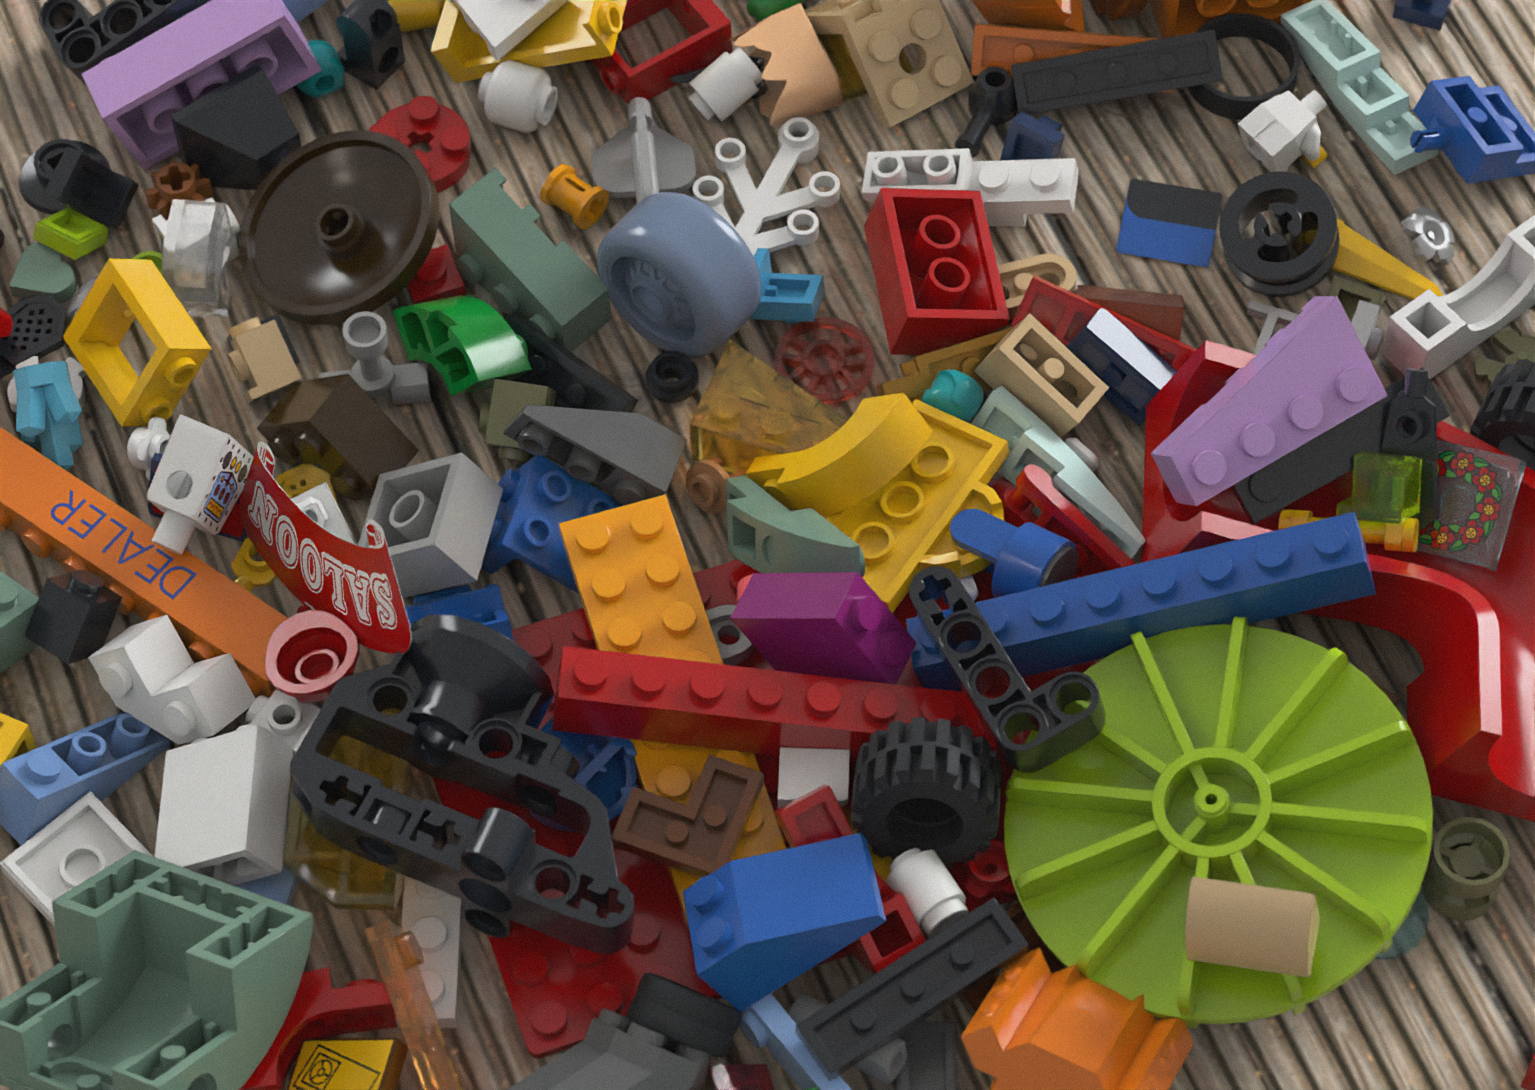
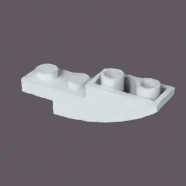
M969 149L868 152L861 194L864 200L874 203L880 188L981 191L988 226L1026 227L1027 214L1074 212L1079 170L1075 158L973 161Z

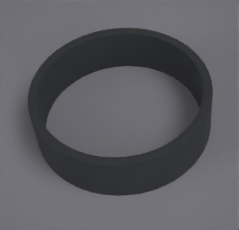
M1234 13L1216 17L1203 24L1196 31L1201 32L1215 29L1216 40L1229 37H1246L1264 42L1281 54L1290 71L1289 77L1281 86L1271 92L1258 96L1243 97L1230 95L1213 88L1209 84L1187 87L1192 97L1206 110L1228 119L1243 120L1261 103L1270 100L1274 96L1287 91L1293 94L1299 69V51L1291 35L1277 23L1258 15Z

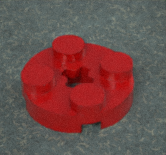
M426 95L417 96L409 104L398 106L387 112L369 129V131L385 134L400 141L410 150L414 144L428 143L429 152L424 154L421 150H416L413 153L430 173L437 193L447 190L459 182L466 174L470 165L469 156L472 149L470 132L466 122L451 108L439 105L433 97Z

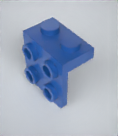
M535 455L515 471L508 469L498 482V485L503 488L481 569L492 575L517 558L579 594L560 537L559 523L624 505L588 482L575 479L564 468L547 458Z

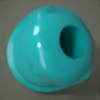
M310 40L307 42L322 71L300 82L296 87L309 96L325 97L343 86L345 68L340 62L336 49L330 43L324 40Z
M955 369L942 370L937 374L930 389L925 390L921 402L969 423L979 411L984 395L980 384L969 375Z

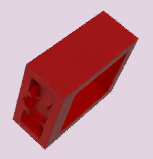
M627 0L620 32L668 8L690 33L691 37L632 69L615 49L613 56L584 60V62L588 63L591 61L600 71L601 79L607 90L612 95L619 94L627 104L636 97L650 100L679 84L671 83L670 76L705 68L725 51L729 55L732 53V40H729L732 38L731 21L712 0Z

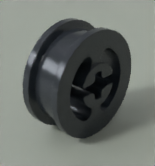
M1292 172L1261 174L1239 186L1229 197L1223 208L1219 230L1226 263L1234 277L1253 292L1270 297L1297 295L1316 286L1332 269L1338 255L1340 241L1336 212L1328 194L1313 180ZM1266 210H1269L1271 226L1278 232L1270 235L1268 221L1261 214ZM1255 218L1254 236L1250 239H1243L1247 226ZM1309 230H1316L1317 234L1313 243L1304 252L1305 233ZM1288 233L1291 247L1298 255L1294 259L1290 258L1288 243L1282 237Z

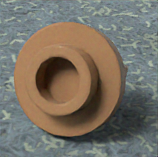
M720 458L701 460L692 465L686 474V487L692 501L702 510L714 514L726 509L725 479L745 475V472L742 470L728 475L722 468L723 460Z

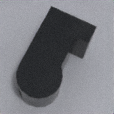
M355 0L336 19L338 31L344 39V47L337 53L340 62L345 68V72L377 91L405 62L400 24L397 21L394 9L387 0ZM382 56L387 57L384 64L379 67Z

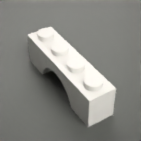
M1535 215L1509 232L1489 262L1462 287L1440 297H1437L1428 289L1391 315L1381 354L1405 376L1406 368L1420 369L1423 367L1424 370L1428 371V378L1431 379L1534 306Z

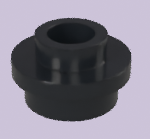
M666 351L656 356L648 366L645 375L646 386L650 394L660 401L668 403L681 402L691 397L697 390L699 372L694 362L685 354L678 351ZM668 378L679 379V381L667 382L665 380Z

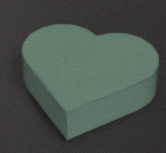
M35 242L23 251L9 288L13 297L24 298L51 293L59 303H62L74 295L77 289V282L72 267L63 261L60 252L40 242Z

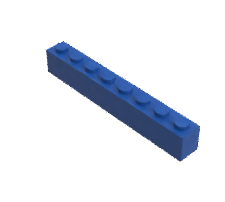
M1355 512L996 597L976 602L975 605L1021 677L1105 658L1132 644L1130 635L1139 631L1142 632L1144 638H1148L1163 632L1187 627L1216 624L1232 625L1235 616L1247 617L1248 624L1375 595L1376 590ZM951 609L942 610L944 618L952 614ZM918 616L906 619L907 631L917 643L911 654L913 670L924 688L961 692L962 690L923 630ZM964 641L957 646L955 651L959 653L972 651L978 646L980 641Z

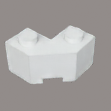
M167 615L130 626L88 657L99 676L102 687L109 693L116 707L131 714L178 745L215 735L246 711L256 699L230 653L194 663Z

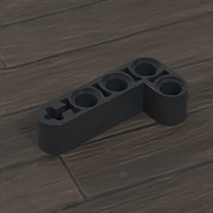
M47 0L40 10L39 21L61 62L87 87L82 73L211 0H115L94 16L79 0Z
M931 566L921 570L914 576L910 584L909 595L923 630L1002 756L1013 769L1029 773L1041 770L1090 742L1101 733L1105 726L1106 713L1096 682L1090 676L1081 672H1067L1030 691L958 576L952 570L943 566ZM941 598L944 603L949 604L952 614L944 618L935 600ZM964 641H980L978 646L972 651L966 653L955 651L957 646ZM994 685L1009 686L1007 692L1000 697L987 698L983 696ZM1086 701L1090 703L1088 708L1079 714L1069 715L1063 712L1064 708L1071 702ZM1025 730L1039 732L1037 737L1030 743L1015 744L1012 742L1019 732Z

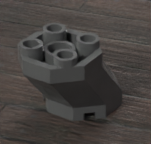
M602 1008L598 1019L593 1018L582 1042L507 1090H701L711 1069V1066L708 1065L711 1054L687 1047L666 1038L656 1031L632 1022L633 1020L607 1008Z

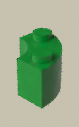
M458 295L399 307L393 310L408 360L421 359L433 365L444 378L451 396L492 388L494 379L512 381L532 370L528 361V349L524 339L514 333L506 320L492 306L476 297Z

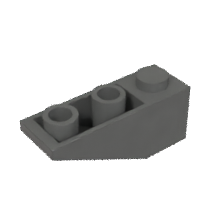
M528 404L506 425L503 432L504 435L517 441L518 445L526 452L548 458L564 467L567 473L575 479L591 482L611 493L615 500L623 505L664 495L687 442V439L640 413Z

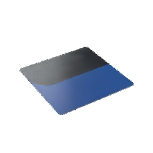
M1131 179L1116 251L1122 254L1208 267L1222 194Z

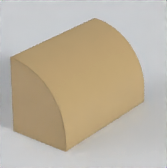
M1191 877L1185 929L1188 960L1310 978L1320 922L1315 894Z

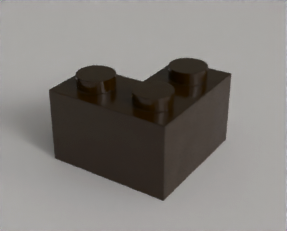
M348 373L295 382L257 427L258 431L269 441L268 446L276 458L292 466L303 463H319L330 474L332 486L340 494L353 500L371 499L379 475L405 468L419 451Z

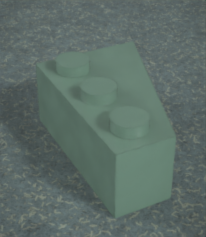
M495 167L449 203L457 256L455 265L466 281L472 285L479 283L486 289L504 313L508 315L514 313L569 352H572L611 320L608 288L604 286L596 274L564 240L557 246L550 241L535 224L541 215L531 204L521 209L503 190V184L506 183L507 179Z

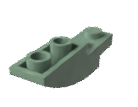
M746 475L725 479L728 552L741 562L760 573L858 572L863 577L865 573V559L860 546L814 509L807 508L790 511Z

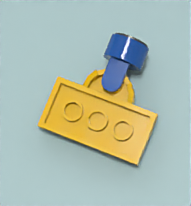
M917 399L912 404L933 430V433L919 453L897 476L877 492L856 505L825 518L860 546L865 559V573L862 578L892 614L909 592L914 576L921 570L931 566L948 568L959 579L983 570L993 575L991 590L993 597L996 598L1072 580L1076 576L1079 563L1078 551L1073 541L1032 522L1024 523L1019 528L1005 522L1002 501L995 490L987 486V484L1010 454L1008 441Z

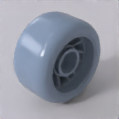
M659 192L647 196L607 232L598 249L597 265L599 277L604 286L608 288V295L612 304L632 328L646 340L664 351H678L689 358L703 357L713 353L724 345L750 319L761 299L762 285L759 269L744 240L715 210L685 194Z

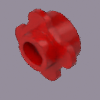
M991 840L990 847L984 853L975 852L974 860L965 864L959 862L961 866L966 868L969 880L966 882L965 889L972 898L984 899L988 893L1004 891L1007 894L1016 893L1009 873L1005 840ZM988 866H994L996 872L990 874L985 869Z

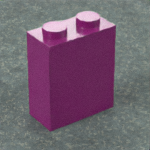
M858 572L753 573L730 617L732 622L776 671L897 684L917 644Z

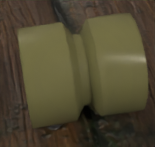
M1475 817L1456 818L1443 825L1435 836L1427 870L1421 884L1424 898L1433 910L1445 918L1457 921L1474 920L1489 911L1495 903L1510 858L1508 841L1499 828L1487 820Z

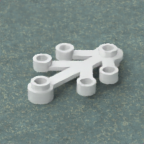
M794 117L789 119L778 132V153L757 189L745 165V145L738 139L725 138L715 146V164L720 171L726 174L743 211V215L736 227H734L723 206L724 185L720 179L714 176H703L697 179L693 184V198L703 202L720 214L741 236L754 257L757 248H768L770 253L792 245L807 246L814 243L819 236V220L815 213L806 209L815 206L830 207L836 204L840 198V180L835 174L822 171L810 178L808 187L779 195L796 164L811 162L819 152V132L816 126L806 118ZM727 153H734L738 155L735 158L723 157V155ZM820 187H829L832 190L829 192H820L817 189ZM705 191H713L716 193L713 196L701 195V193ZM790 215L787 222L788 226L757 234L764 222ZM799 225H808L809 227H811L809 230L806 231L796 229V227Z

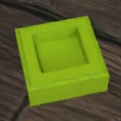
M68 207L36 222L33 239L76 260L106 245L109 229Z

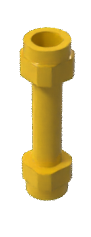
M1282 509L1278 530L1326 518L1313 517V511ZM1387 516L1386 522L1358 520L1365 543L1384 544L1385 550L1416 552L1419 538V521L1417 518Z

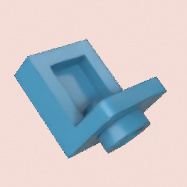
M757 248L754 259L761 277L762 294L752 319L781 320L789 324L801 323L803 321L814 322L825 294L823 275L772 273L769 249Z

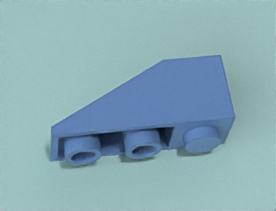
M123 711L3 762L0 767V825L20 845H23L89 791L102 802L169 747L170 741L131 714Z

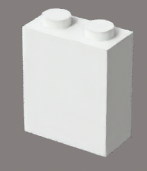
M258 724L240 726L233 732L212 738H199L192 741L191 744L166 751L154 857L233 886L282 873L291 776L290 761L292 760L293 748L273 735L267 728Z

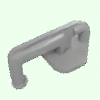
M643 97L633 98L629 102L628 126L598 148L591 157L594 187H602L609 192V197L612 198L636 197V205L647 196L655 193L684 192L696 180L693 148L652 124L651 106L648 100Z

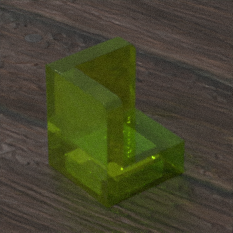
M1369 451L1356 453L1354 456L1352 496L1337 503L1336 515L1355 512L1357 519L1400 524L1419 514L1422 458Z

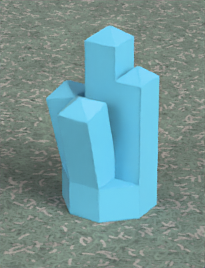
M66 361L45 362L13 370L17 389L16 431L21 433V441L35 449L41 447L42 455L67 471L74 465L72 453L83 445L78 419L82 408L72 388L68 363Z

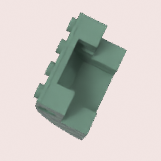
M132 851L52 901L60 963L0 1001V1085L10 1090H239L267 1054L289 1012L309 953L314 927L313 915L142 852Z

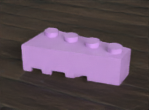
M1314 296L1301 309L1302 312L1285 329H1280L1265 343L1266 347L1244 368H1239L1224 382L1226 385L1209 402L1202 404L1151 453L1177 503L1192 506L1200 505L1388 396L1337 296Z

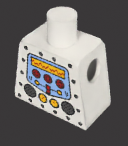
M180 414L147 492V500L164 512L151 541L171 552L182 555L195 528L214 536L218 534L244 489L253 456L229 434Z

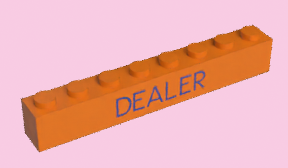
M0 427V531L4 532L7 528L21 537L23 544L34 555L41 559H46L47 556H50L62 565L66 574L74 570H85L101 577L105 582V587L122 597L117 610L120 613L128 615L130 612H133L144 621L167 615L195 663L230 653L254 697L257 698L264 695L270 698L276 688L266 674L265 659L267 645L272 633L288 617L187 550H184L183 554L179 555L153 543L151 540L156 532L154 528Z

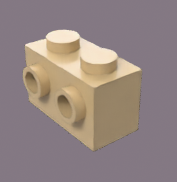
M1030 313L1001 339L974 370L994 390L1001 385L1037 415L1059 438L1079 424L1109 389L1099 377Z

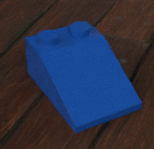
M861 833L730 861L711 874L700 878L694 885L683 891L697 975L739 1012L886 922L868 841Z

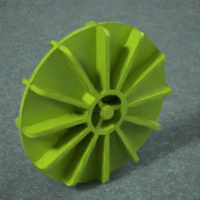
M1237 616L1234 617L1232 625L1216 624L1187 627L1163 632L1148 638H1144L1141 631L1130 635L1132 644L1110 654L1083 672V674L1090 676L1096 682L1104 706L1106 720L1101 733L1090 742L1041 770L1029 773L1014 769L1011 779L1007 781L1004 817L1005 851L1009 873L1018 900L1037 935L1065 968L1077 964L1078 970L1082 975L1117 991L1130 1001L1144 994V1010L1155 1017H1178L1186 1022L1188 1028L1197 1029L1199 1023L1226 1024L1248 1022L1273 1017L1291 1010L1294 1015L1306 1011V1004L1327 995L1349 981L1379 953H1385L1393 943V936L1406 919L1419 893L1427 870L1432 845L1433 810L1428 775L1415 737L1408 723L1387 695L1366 674L1349 663L1347 655L1336 647L1328 650L1295 635L1268 628L1249 626L1247 617ZM1074 701L1069 703L1063 712L1069 715H1076L1087 709L1090 703ZM1032 730L1024 744L1033 741L1039 732ZM1191 877L1315 894L1320 922L1310 978L1188 960L1185 929Z

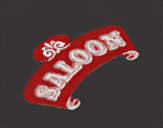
M258 442L240 499V516L250 541L263 560L286 588L303 604L298 608L297 614L309 610L326 611L346 623L357 636L360 645L385 653L396 654L397 650L399 654L406 652L411 645V628L381 526L374 520L367 521L366 532L369 547L348 542L328 532L303 512L274 480V455L266 443Z

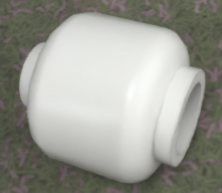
M511 60L501 62L493 73L486 72L478 90V100L484 102L485 115L491 123L522 133H530L535 131L540 125H547L555 111L558 97L557 87L551 84V77L544 69Z

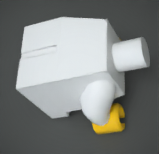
M1315 90L1310 92L1301 101L1290 91H1287L1261 103L1238 123L1243 146L1258 161L1260 160L1262 165L1270 172H1286L1288 166L1298 157H1301L1314 170L1327 158L1326 151L1320 145L1321 131L1315 116L1327 106L1325 100Z

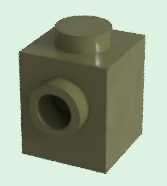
M494 379L491 402L484 401L481 408L479 432L486 434L485 444L499 448L498 458L519 462H527L531 459V453L523 450L517 441L503 434L504 429L527 404L554 407L556 391L548 386Z

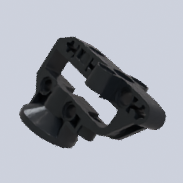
M427 615L413 622L410 627L411 645L409 649L404 653H399L397 650L390 664L353 674L337 681L290 761V773L295 780L293 784V797L320 836L352 854L460 898L464 919L476 930L495 938L508 937L514 924L517 922L565 943L601 954L616 953L626 947L633 933L635 904L633 894L629 888L618 880L607 809L596 795L574 780L580 769V764L575 756L559 747L562 739L538 730L555 694L549 676L532 655L510 638L481 623L454 615ZM392 708L401 710L400 713L395 715H385L380 713L386 709ZM342 736H348L402 758L418 770L432 777L445 781L460 782L574 829L584 835L585 838L577 854L570 858L535 844L536 829L531 830L524 820L509 811L500 808H489L485 810L481 819L477 820L427 798L420 802L382 786L381 779L330 759L329 756ZM495 751L507 754V756L498 759L489 758L485 755ZM555 889L560 890L565 895L560 898L549 899L543 897L540 893L545 890Z

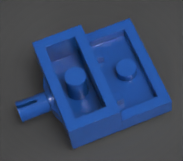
M1470 75L1429 82L1413 109V112L1427 129L1422 131L1416 130L1411 134L1410 144L1412 148L1416 147L1414 150L1416 153L1437 149L1443 151L1455 167L1457 173L1462 176L1467 184L1535 174V132L1499 85L1479 88Z

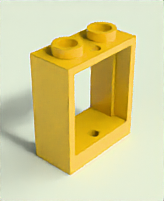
M109 258L63 335L64 340L121 427L148 426L150 419L153 417L163 418L167 422L212 349L152 260ZM135 318H137L157 348L140 377H138L118 347Z

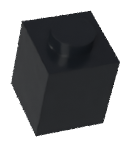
M74 570L71 573L47 578L25 637L67 664L87 659L104 646L122 597L105 587V582L101 577L89 571Z

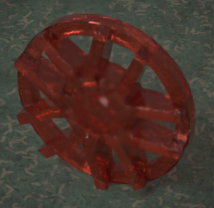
M819 317L815 318L814 322L803 321L796 324L781 337L775 350V372L782 384V390L798 398V403L804 405L807 402L822 405L834 404L837 408L842 406L843 401L854 396L858 398L861 395V391L868 384L873 374L874 352L869 339L856 326L836 318ZM820 329L835 330L833 340H820ZM814 330V342L812 343L797 338L803 333ZM842 333L848 334L857 342L840 345ZM788 347L799 353H802L803 356L788 354L785 352ZM865 354V359H846L847 357ZM783 366L796 370L788 376ZM863 372L857 381L850 374ZM808 377L811 379L804 389L797 385L804 378ZM839 379L847 388L838 391L833 382ZM821 386H824L827 393H816V391Z

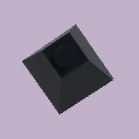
M257 63L171 115L182 163L188 166L197 164L201 178L209 179L211 187L256 191L263 179L279 162L293 151L302 147L298 130L264 70Z

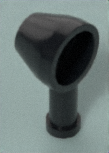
M993 66L984 69L972 85L968 96V109L972 118L963 134L958 136L955 142L956 149H969L972 158L976 157L981 149V142L990 126L1004 124L1013 119L1017 114L1018 106L1014 82L1010 73L1004 68Z

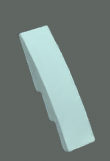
M1312 0L1281 14V24L1295 41L1301 57L1333 104L1364 143L1394 175L1438 155V149L1416 153L1414 151L1416 147H1411V134L1416 130L1422 131L1427 129L1409 112V95L1380 67L1381 52L1328 0Z
M1001 385L992 391L971 424L1008 441L1010 454L998 472L1017 487L1016 478L1026 465L1032 464L1041 467L1050 475L1053 483L1052 486L1133 560L1146 542V539L1114 496L1082 459L1006 388ZM1035 505L1032 512L1039 517L1042 511Z

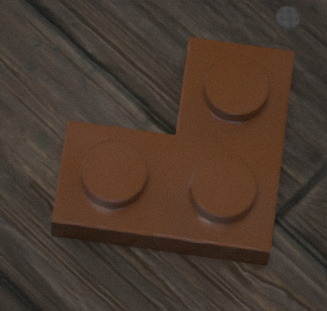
M709 755L688 805L632 787L611 836L613 847L700 878L709 875L732 861L763 787L764 773Z

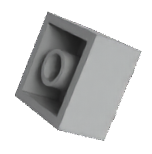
M462 452L382 473L379 475L358 545L369 547L366 523L368 520L376 521L384 531L402 598L477 581L503 488Z

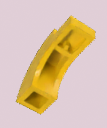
M905 393L864 398L850 419L824 441L802 451L755 457L746 474L787 509L796 508V510L812 508L825 518L856 505L890 482L919 453L933 433V430Z

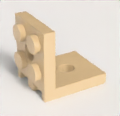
M823 0L804 10L816 34L843 35L882 127L891 128L974 83L940 0ZM908 44L912 45L918 53L917 66L910 73H906L899 64V54L903 47Z

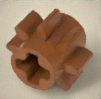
M171 161L170 164L165 165L158 172H152L151 178L154 188L145 191L149 208L157 209L158 215L161 214L165 221L177 216L183 209L196 206L206 199L213 197L210 180L201 178L197 164L188 166L187 164Z

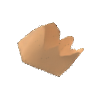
M800 3L767 17L729 39L735 41L733 45L738 47L755 46L756 49L749 56L765 59L764 66L761 68L764 69L761 76L763 80H766L765 83L768 91L763 96H760L759 107L761 115L771 117L770 126L784 124L794 117L805 118L844 104L837 72L822 43L819 42V38Z

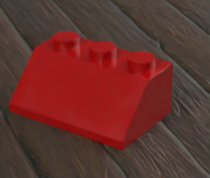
M880 188L864 229L890 355H921L987 335L1006 326L1010 318L981 191Z

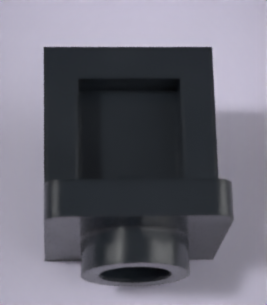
M66 147L58 165L54 169L44 194L92 220L116 229L119 227L138 189V183L111 171L82 152Z

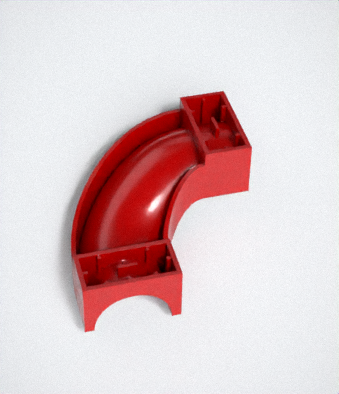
M1205 340L1146 405L1142 535L1146 542L1142 546L1141 563L1278 530L1282 509L1313 511V517L1323 518L1355 512L1357 520L1373 521L1367 510V503L1377 456L1255 524L1250 523L1231 487L1198 506L1177 503L1151 453L1202 404L1209 402L1226 385L1224 382L1239 368H1244L1256 356L1252 353ZM1444 421L1436 423L1437 457L1440 453L1449 450L1458 453L1460 450L1466 453L1470 452L1474 453V457H1481L1492 464L1488 469L1498 472L1495 481L1502 488L1503 497L1500 503L1502 508L1499 512V520L1494 521V528L1486 540L1483 535L1478 546L1468 544L1466 549L1459 552L1449 550L1444 552L1440 549H1431V545H1425L1419 541L1416 552L1385 550L1384 544L1365 543L1376 594L1298 613L1347 620L1378 627L1404 638L1415 647L1422 658L1424 672L1407 686V723L1423 757L1431 795L1535 822V471L1479 438ZM1450 462L1445 463V467L1450 469ZM1475 468V472H1472V476L1474 474H1478L1480 468ZM1444 476L1440 477L1438 480L1440 482L1438 483V519L1442 525L1452 523L1461 526L1466 525L1468 520L1466 521L1465 519L1476 510L1474 498L1477 487L1474 484L1471 487V485L1465 482L1463 477L1454 479ZM1487 491L1485 493L1484 497L1488 495L1492 497L1490 491ZM1477 519V520H1476V521L1478 522V525H1477V526H1482V527H1483V524H1484V523H1480V520ZM1433 526L1427 528L1426 534L1430 535V530H1433ZM1455 533V536H1456L1455 541H1456V540L1460 539L1461 536H1460L1459 534Z

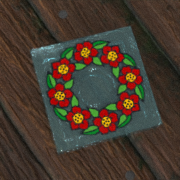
M1437 440L1439 518L1419 532L1416 551L1496 571L1527 462L1505 455Z

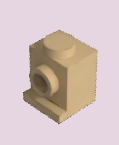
M254 317L228 329L232 338L230 343L234 350L227 354L229 363L237 380L240 383L248 380L251 387L243 395L247 405L288 388L302 379L275 319L261 325L258 317Z

